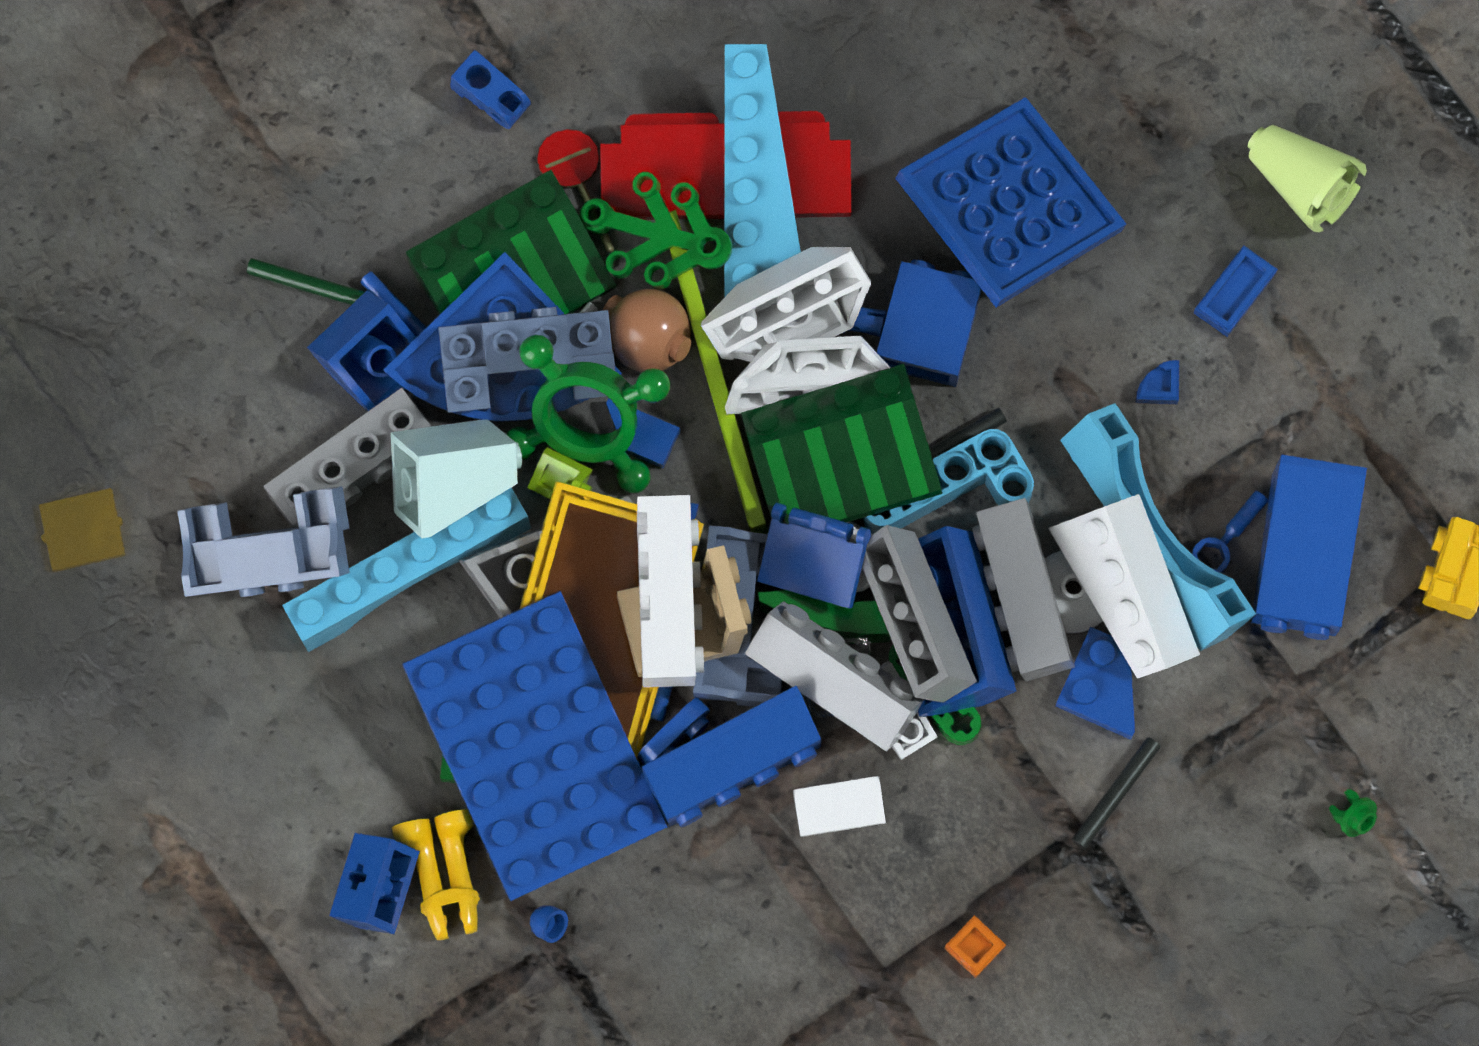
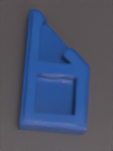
M608 398L606 406L617 430L622 425L621 415L613 401ZM637 410V430L631 445L625 452L663 469L678 438L680 427Z

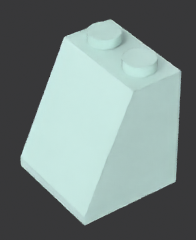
M476 420L391 432L394 513L421 538L433 536L518 484L517 469H520L522 465L519 445L489 420Z

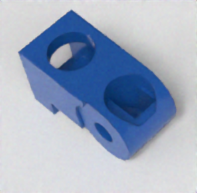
M476 50L469 55L451 76L450 88L462 98L466 97L506 129H510L531 105V101L526 94Z

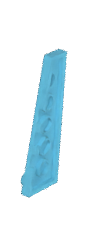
M725 44L724 231L732 241V254L724 264V297L737 284L801 252L767 44Z

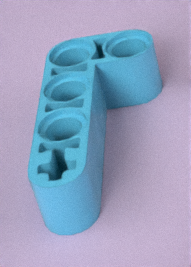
M989 429L933 458L943 494L890 509L889 518L885 520L881 515L874 517V514L863 517V523L865 528L871 530L872 534L886 525L903 528L984 483L998 506L1026 498L1029 504L1032 497L1034 480L1010 437L999 429ZM995 445L1003 451L1004 456L995 461L989 460L982 455L981 450L985 446ZM951 465H959L966 470L967 476L962 480L956 481L949 479L944 471ZM1008 481H1017L1024 486L1025 492L1020 496H1010L1006 494L1002 486Z

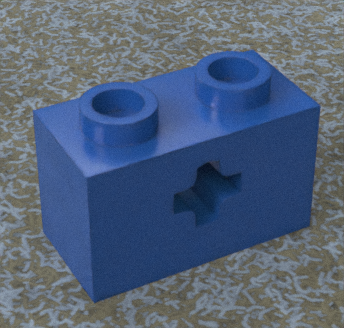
M355 833L329 916L360 929L395 935L420 851L390 838Z

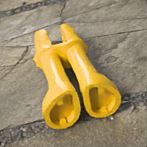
M468 809L451 811L434 817L451 888L445 890L442 888L437 866L430 820L417 819L407 821L391 828L395 841L420 851L416 862L423 897L420 908L421 913L427 917L436 940L449 939L447 918L443 913V905L459 902V916L463 922L466 935L475 933L478 929L477 904L480 901L479 893L473 890L464 848V837L473 826V820Z

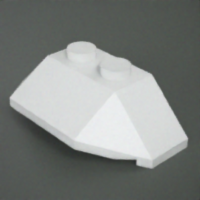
M810 247L737 284L701 322V327L722 359L733 360L736 358L751 362L765 345L779 340L830 338L853 328L865 295L871 286V280L851 247Z
M861 336L779 340L765 345L733 382L725 405L726 414H741L748 410L890 367Z

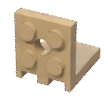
M723 545L707 549L700 572L701 587L693 588L694 604H701L702 630H694L695 647L703 646L704 661L739 653L744 635L748 634L747 624H751V614L747 600L745 598L739 599L736 590V583L740 582L736 560L734 557L727 558ZM638 586L617 591L616 596L637 675L642 677Z

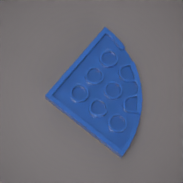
M504 252L383 370L399 385L418 398L447 410L438 327L490 322L489 313L514 311L515 319L531 318V309L556 307L557 315L564 313ZM615 366V371H616L618 374L621 375L622 373H621L620 370ZM539 369L487 374L490 408L453 412L480 420L517 421L533 419L532 405L534 398L542 384L547 381V378ZM572 386L553 395V404L556 411L559 412L580 404L589 398L575 400Z

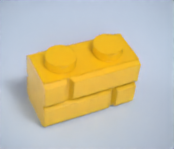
M1452 517L1446 527L1439 525L1431 546V550L1438 552L1434 567L1426 565L1418 589L1426 591L1422 601L1424 605L1441 611H1447L1450 614L1465 619H1472L1479 606V525L1459 517Z

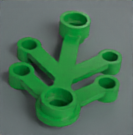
M641 172L633 180V189L639 197L645 200L656 223L615 212L606 201L598 198L588 200L581 207L579 217L584 227L592 234L603 235L614 229L649 239L626 253L623 251L612 252L606 259L607 270L616 278H626L632 273L634 268L672 247L688 250L667 264L657 261L650 263L646 267L644 272L646 282L653 288L660 290L668 287L672 279L698 265L705 269H716L723 266L732 254V241L722 229L710 227L698 203L699 194L696 189L689 183H679L671 192L673 203L679 209L685 211L693 229V234L678 229L660 193L661 185L659 180L652 173ZM646 180H652V188L647 192H641V184ZM686 190L691 191L689 201L680 203V194ZM595 208H600V217L597 220L591 221L589 219L590 212ZM709 241H716V249L712 253H705V244ZM620 258H625V267L620 271H615V262ZM663 269L665 272L663 279L659 282H653V273L656 270Z

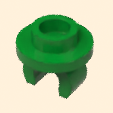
M1347 789L1344 793L1352 805L1344 811L1331 805L1329 810L1334 821L1341 825L1342 832L1349 837H1356L1367 833L1374 826L1377 819V805L1372 799L1368 797L1360 798L1357 792Z

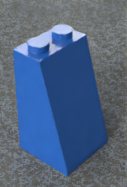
M1288 455L1280 456L1271 476L1253 606L1256 615L1252 617L1251 623L1261 624L1262 630L1271 633H1286L1287 629L1304 631L1303 635L1305 637L1316 640H1327L1329 635L1336 636L1342 627L1367 468Z

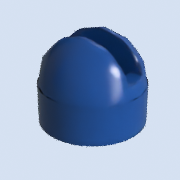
M542 905L536 908L530 916L531 931L538 938L549 943L558 941L564 935L568 926L567 914L563 910L551 905Z

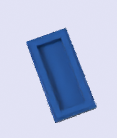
M1243 246L1196 306L1194 314L1228 337L1274 278L1278 269L1246 246Z

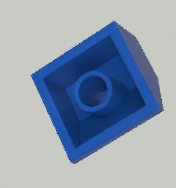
M367 290L307 348L329 375L368 412L400 388L405 390L383 369L416 336L389 303Z

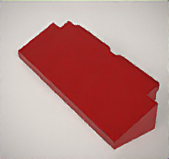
M818 111L778 112L795 218L851 217V140H830V122H825L824 115ZM632 114L627 117L625 125H621V143L600 144L601 199L606 201L615 212L643 220H654L645 200L639 197L633 189L634 178L641 172H649L659 180L661 185L660 193L669 211L676 210L679 220L688 219L685 211L679 209L671 199L672 189L679 183H689L696 189L699 194L698 203L706 219H725V123H719L715 114ZM644 181L641 184V192L649 191L653 186V181ZM683 191L679 196V202L685 203L689 201L691 191Z

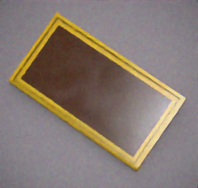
M555 482L520 609L561 591L637 759V755L642 749L659 688L643 687L642 677L637 675L616 596L617 591L639 586L637 504L561 482ZM698 520L700 541L704 524ZM692 546V562H694L698 546Z

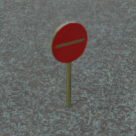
M566 129L553 133L544 140L539 148L537 160L540 172L544 174L552 170L561 187L572 188L577 186L584 203H586L588 200H591V197L584 183L590 180L597 171L599 163L597 146L588 135L581 131ZM596 208L590 212L592 221L600 217ZM608 233L599 235L606 251L612 253L614 246Z

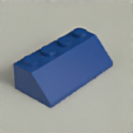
M944 526L918 538L977 681L944 703L925 699L918 709L919 716L928 717L970 707H981L1017 692L973 532Z
M796 685L642 766L644 778L668 826L670 827L678 823L680 827H685L703 816L701 810L714 803H717L718 807H722L738 799L741 796L739 790L752 783H755L756 787H760L771 782L779 776L778 769L790 763L798 767L809 762L817 756L815 750L821 747V738L801 692Z

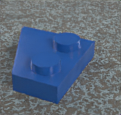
M1090 627L1074 662L1075 668L1071 669L1055 707L1131 740L1135 732L1131 667L1111 635Z

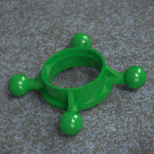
M531 335L524 339L519 349L522 362L530 368L539 369L547 378V381L539 388L533 401L532 418L535 428L528 430L524 427H515L506 433L507 436L519 445L522 460L529 458L534 453L536 445L546 442L555 451L577 461L596 463L610 460L618 470L617 481L624 491L635 494L645 490L651 479L649 468L641 461L631 460L625 451L631 445L637 430V402L642 399L653 403L663 400L670 391V380L667 374L660 369L649 368L638 376L636 384L631 385L616 371L593 362L557 364L553 360L554 349L552 343L542 335ZM572 386L595 389L613 401L620 412L622 425L616 431L606 434H594L579 430L567 423L558 414L553 404V395L564 388Z

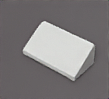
M879 776L793 790L800 837L886 823Z

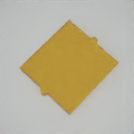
M112 488L39 504L45 533L41 536V539L47 544L53 572L126 556L120 528L124 522L121 517H118Z

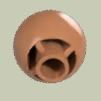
M641 289L629 293L624 298L615 295L605 304L603 310H608L612 352L626 367L638 372H643L649 368H657L663 371L673 366L676 362L682 361L689 353L691 348L689 317L680 302L670 294L657 289Z

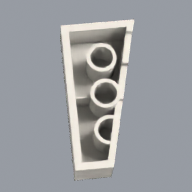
M1140 494L1048 528L1137 678L1170 668L1200 655Z
M690 495L637 497V541L643 687L695 686L696 673H704L703 646L695 647L694 630H702L701 604H694L693 588L701 587L700 562H692V546H699L698 520H691Z

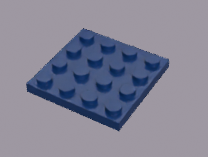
M1026 97L899 170L895 178L996 308L1122 232L1126 226V222Z

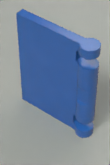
M775 503L771 513L772 520L757 582L845 608H853L867 544L871 538V530L860 527L856 534V543L849 542L854 531L853 524L798 508L791 510L788 519L789 524L783 523L787 507L784 504Z

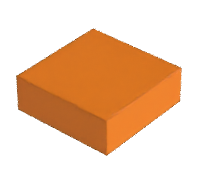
M974 915L945 945L944 949L977 978L1006 947V944Z

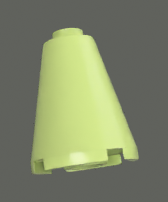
M1270 125L1266 129L1263 127L1259 128L1248 142V148L1250 149L1249 159L1305 225L1314 232L1323 231L1320 224L1325 220L1333 224L1340 218L1361 188V186L1355 183L1358 173H1361L1363 176L1366 175V165L1358 158L1276 125Z

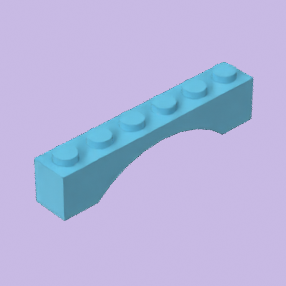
M1116 403L1087 414L1060 440L1103 506L1140 494L1195 643L1200 651L1227 639L1256 615L1233 578L1216 572L1199 561L1177 540L1165 524L1154 505L1145 482L1140 460L1139 438Z
M511 487L433 536L421 538L413 532L350 567V573L339 577H332L282 606L307 651L310 652L346 632L378 606L417 582L458 563L461 559L509 541L531 529L528 515Z

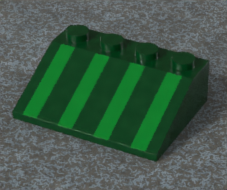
M552 170L547 171L406 251L410 268L439 315L504 252L564 314H571L585 306L588 302H592L616 288L612 276L607 270L573 204Z
M904 364L741 413L770 516L775 503L786 505L787 512L783 523L789 524V514L793 508L843 522H850L943 494Z

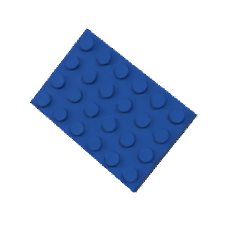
M561 591L555 592L401 663L510 901L667 828Z

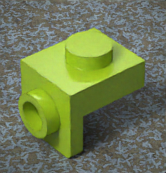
M547 447L540 457L527 488L550 500L555 482L592 491V486L587 484L592 469Z

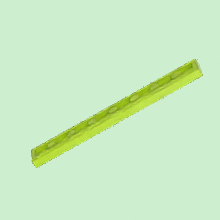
M676 210L671 211L670 213L678 229L682 230ZM677 247L670 248L673 260L688 251ZM692 268L678 276L679 284L750 531L767 534L769 531L735 414H726L725 405L729 392L718 353L701 327V322L707 315Z

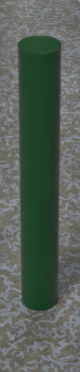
M253 258L250 259L247 266V274L349 305H352L365 293L361 290Z

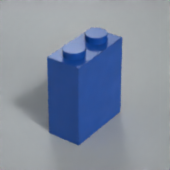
M912 260L911 263L901 261L877 354L890 368L904 364L907 375L957 387L982 289L968 272L953 270L951 273L935 270L934 265L925 261Z

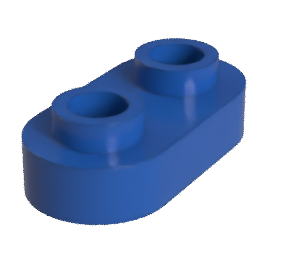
M699 698L690 701L642 748L637 755V759L643 765H646L676 749L687 737L691 740L697 738L710 724V721L706 718L710 709Z

